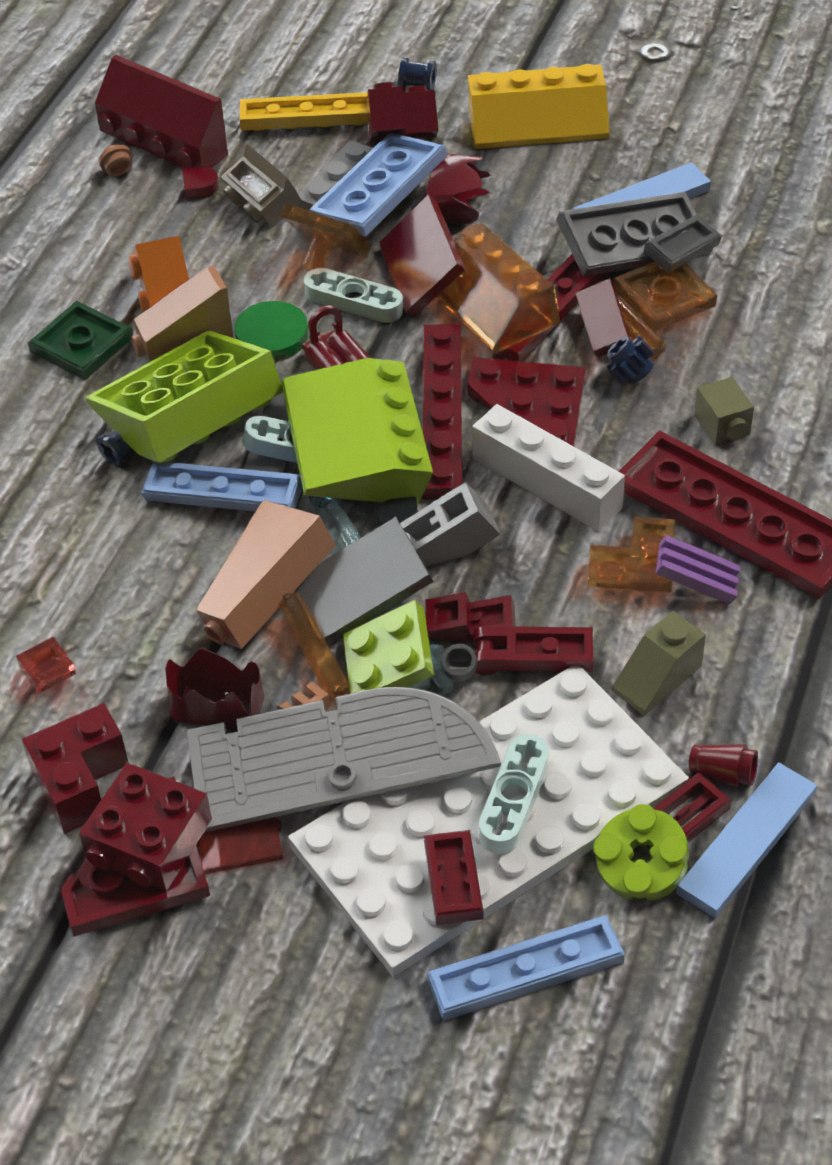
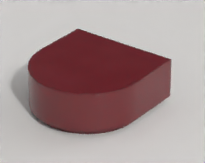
M207 166L182 168L186 199L208 197L218 190V175L213 168Z

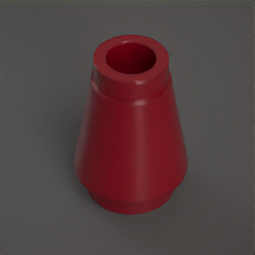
M747 744L692 746L689 756V771L699 772L706 777L739 789L742 785H753L758 767L757 750L748 749Z

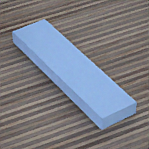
M691 162L584 203L573 209L686 192L690 199L710 191L711 181Z
M153 461L141 493L145 501L256 512L264 500L296 509L302 491L300 474L173 462L157 463Z
M778 762L677 885L676 894L716 919L813 798L817 785Z
M607 915L429 971L427 972V981L443 1021L622 964L624 963L625 954Z

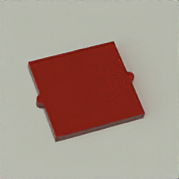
M276 817L203 833L196 847L200 848L204 873L210 874L282 860L283 853L278 833L282 829L281 821L276 819Z

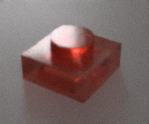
M54 637L16 656L19 668L38 694L76 674L74 663Z

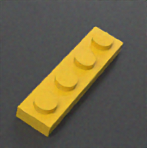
M367 92L240 99L241 131H261L264 129H295L299 127H329L336 125L359 126L368 124L366 110Z

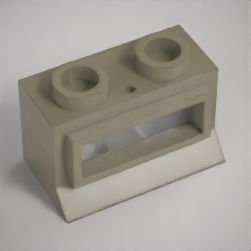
M249 144L246 145L243 157L221 176L226 185L223 189L226 196L235 205H238L240 202L243 203L244 211L253 221L257 223L261 219L271 229L302 201L288 177Z

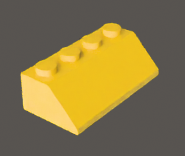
M584 64L576 67H549L538 70L519 69L512 72H483L468 75V110L475 149L609 139L610 137L606 82L601 65Z

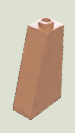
M264 500L259 505L196 609L205 623L204 631L210 639L221 645L227 643L242 649L330 553L336 544L319 515Z

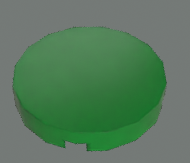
M266 301L252 305L239 314L234 324L237 340L270 350L274 360L279 355L285 354L286 357L294 355L302 348L301 345L306 343L309 337L307 317L300 308L287 302Z

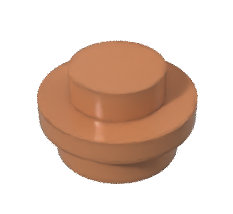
M110 145L104 149L98 162L101 169L110 176H120L131 168L132 153L125 145Z

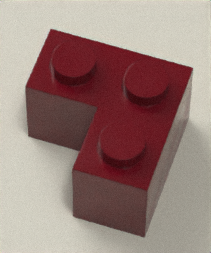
M393 82L377 83L373 85L374 89H368L366 110L370 143L380 142L389 133L415 139L437 137L439 129L435 90H426V86L419 85L407 87L406 92L403 93L402 86L394 87Z
M105 703L21 739L30 769L64 834L84 826L101 801L99 788L95 780L123 768L126 762H128L122 734Z

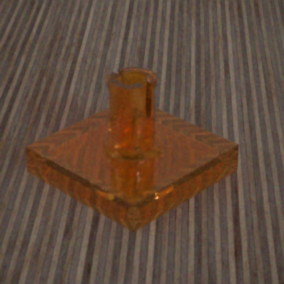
M285 203L280 217L304 237L312 239L304 261L301 263V268L307 271L324 268L332 246L366 258L368 257L372 244L349 223Z

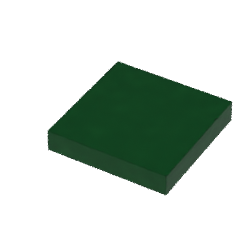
M75 301L28 342V347L31 353L87 380L131 340L133 330L131 327L81 302Z

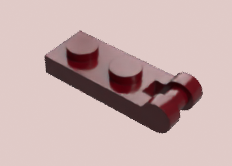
M481 626L473 632V646L477 649L475 652L477 660L475 673L491 675L497 670L564 671L571 666H581L586 672H593V627ZM497 647H507V650H495V649H496Z

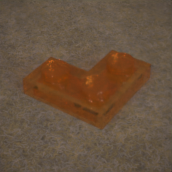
M634 517L632 547L590 545L588 587L671 592L672 581L655 574L659 543L666 535L674 538L675 519Z

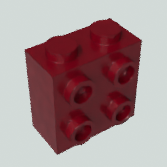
M126 762L79 832L86 859L93 866L101 870L113 869L123 873L140 886L149 887L152 885L167 891L212 820L207 793Z

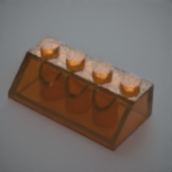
M481 222L476 225H470L464 228L463 231L452 235L465 271L447 286L437 298L494 353H498L560 323L554 285Z

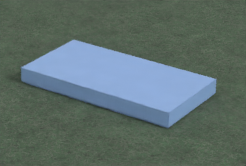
M389 133L308 211L310 222L367 236L447 157L445 145Z

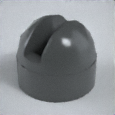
M455 644L448 647L442 655L444 673L456 682L469 680L477 668L476 655L472 648L464 644ZM449 666L458 667V668H464V667H469V668H467V669H450Z

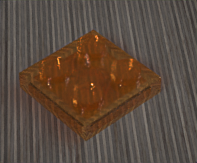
M652 262L614 278L615 291L654 332L716 306L717 294L687 264L667 273L656 262Z

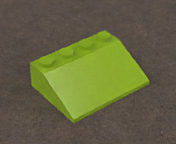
M208 330L86 396L85 399L87 404L114 431L118 432L122 439L139 455L154 462L163 463L176 458L178 452L186 447L206 441L211 433L221 427L240 421L241 416L249 411L270 404L271 399L283 393L270 350Z
M365 358L283 378L281 385L304 495L385 502L394 498L416 496L417 505L419 504L433 471L404 362Z

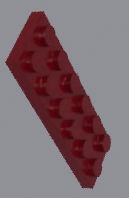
M660 430L618 471L625 475V494L808 593L821 598L832 586V520Z

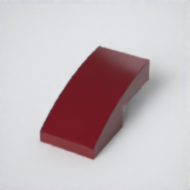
M466 592L425 599L428 637L473 642V632L478 627L516 626L515 605L511 595L474 602L469 601Z

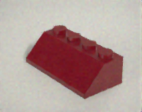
M115 55L111 58L95 101L100 131L183 168L196 166L213 168L228 155L222 101L220 98L121 56Z

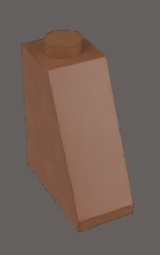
M214 265L206 267L134 319L136 335L131 336L137 357L144 356L147 363L208 330L234 338L227 287Z

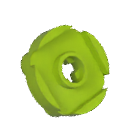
M639 804L631 810L619 813L603 827L598 838L595 840L594 852L601 877L605 884L622 898L633 900L632 897L639 899L647 898L648 901L663 898L677 888V885L687 873L689 848L683 829L670 815L663 811L654 810L650 805ZM639 845L651 846L650 854L652 859L647 863L642 859L636 862L631 861L630 859L634 855L633 849Z

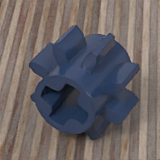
M624 336L609 349L607 357L611 362L607 365V368L620 383H624L627 378L633 383H637L652 370L654 362L650 357L654 354V351L640 336H637L634 341L628 336Z

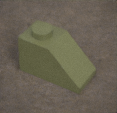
M672 611L644 634L615 681L612 691L645 716L702 667L706 634Z

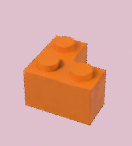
M179 235L135 244L133 254L129 255L128 264L132 280L139 279L140 285L144 289L143 291H138L142 313L189 280Z

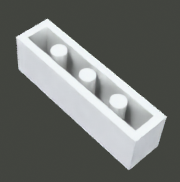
M496 404L472 426L473 460L598 532L623 508L624 474L502 406Z

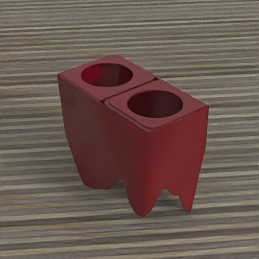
M447 153V157L432 170L425 197L429 195L437 200L446 223L471 225L478 220L479 212L468 204L467 200L490 193L480 187L482 186L481 179L491 175L487 171L478 170L475 165L471 164V162L482 160L483 157Z
M203 648L198 649L183 667L171 659L167 661L165 673L173 720L205 726L224 722L226 729L238 731L236 719L249 716L241 701L250 703V716L260 714L265 697L257 663L251 661L244 670H240L228 659ZM201 694L209 696L213 700V702H211Z

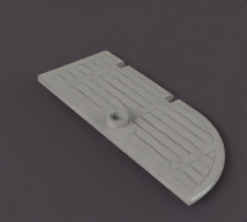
M407 687L376 688L336 697L338 710L329 712L325 711L324 701L320 700L236 719L238 732L226 734L224 722L187 730L194 789L207 793L212 820L204 833L498 768L501 766V761L487 731L467 710L438 694Z

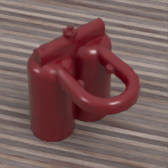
M326 305L317 309L311 315L308 321L310 341L303 343L301 346L305 352L306 360L315 370L371 358L350 333L343 330V316L338 308ZM332 314L334 316V322L332 323L334 330L322 335L317 330V323L323 316Z

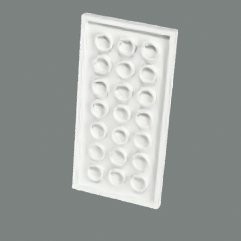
M581 666L569 667L479 721L492 739L501 764L509 744L520 735L533 734L539 736L547 743L549 748L547 772L520 843L513 851L505 854H495L486 850L479 840V820L500 767L349 800L288 836L289 847L392 977L400 974L482 921L474 920L436 925L423 835L470 830L485 919L594 849L595 840L598 838L603 827L613 817L626 810H631L639 804L650 805L654 808L689 780V777ZM527 753L525 758H521V771L527 773L529 760L531 757H535V754ZM509 786L502 791V795L508 800L518 801L523 799L527 792L520 786ZM502 814L499 828L493 830V834L501 835L503 830H507V815Z

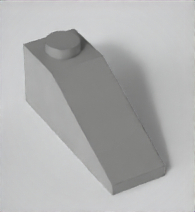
M466 482L400 523L425 567L467 556L501 535L489 506Z

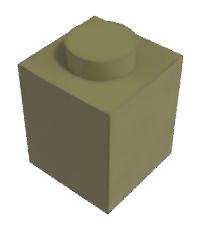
M733 377L697 387L694 415L715 446L750 435L754 406Z

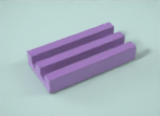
M668 535L659 543L655 574L727 604H731L736 599L738 590L735 588L739 584V578L736 576L740 572V565Z

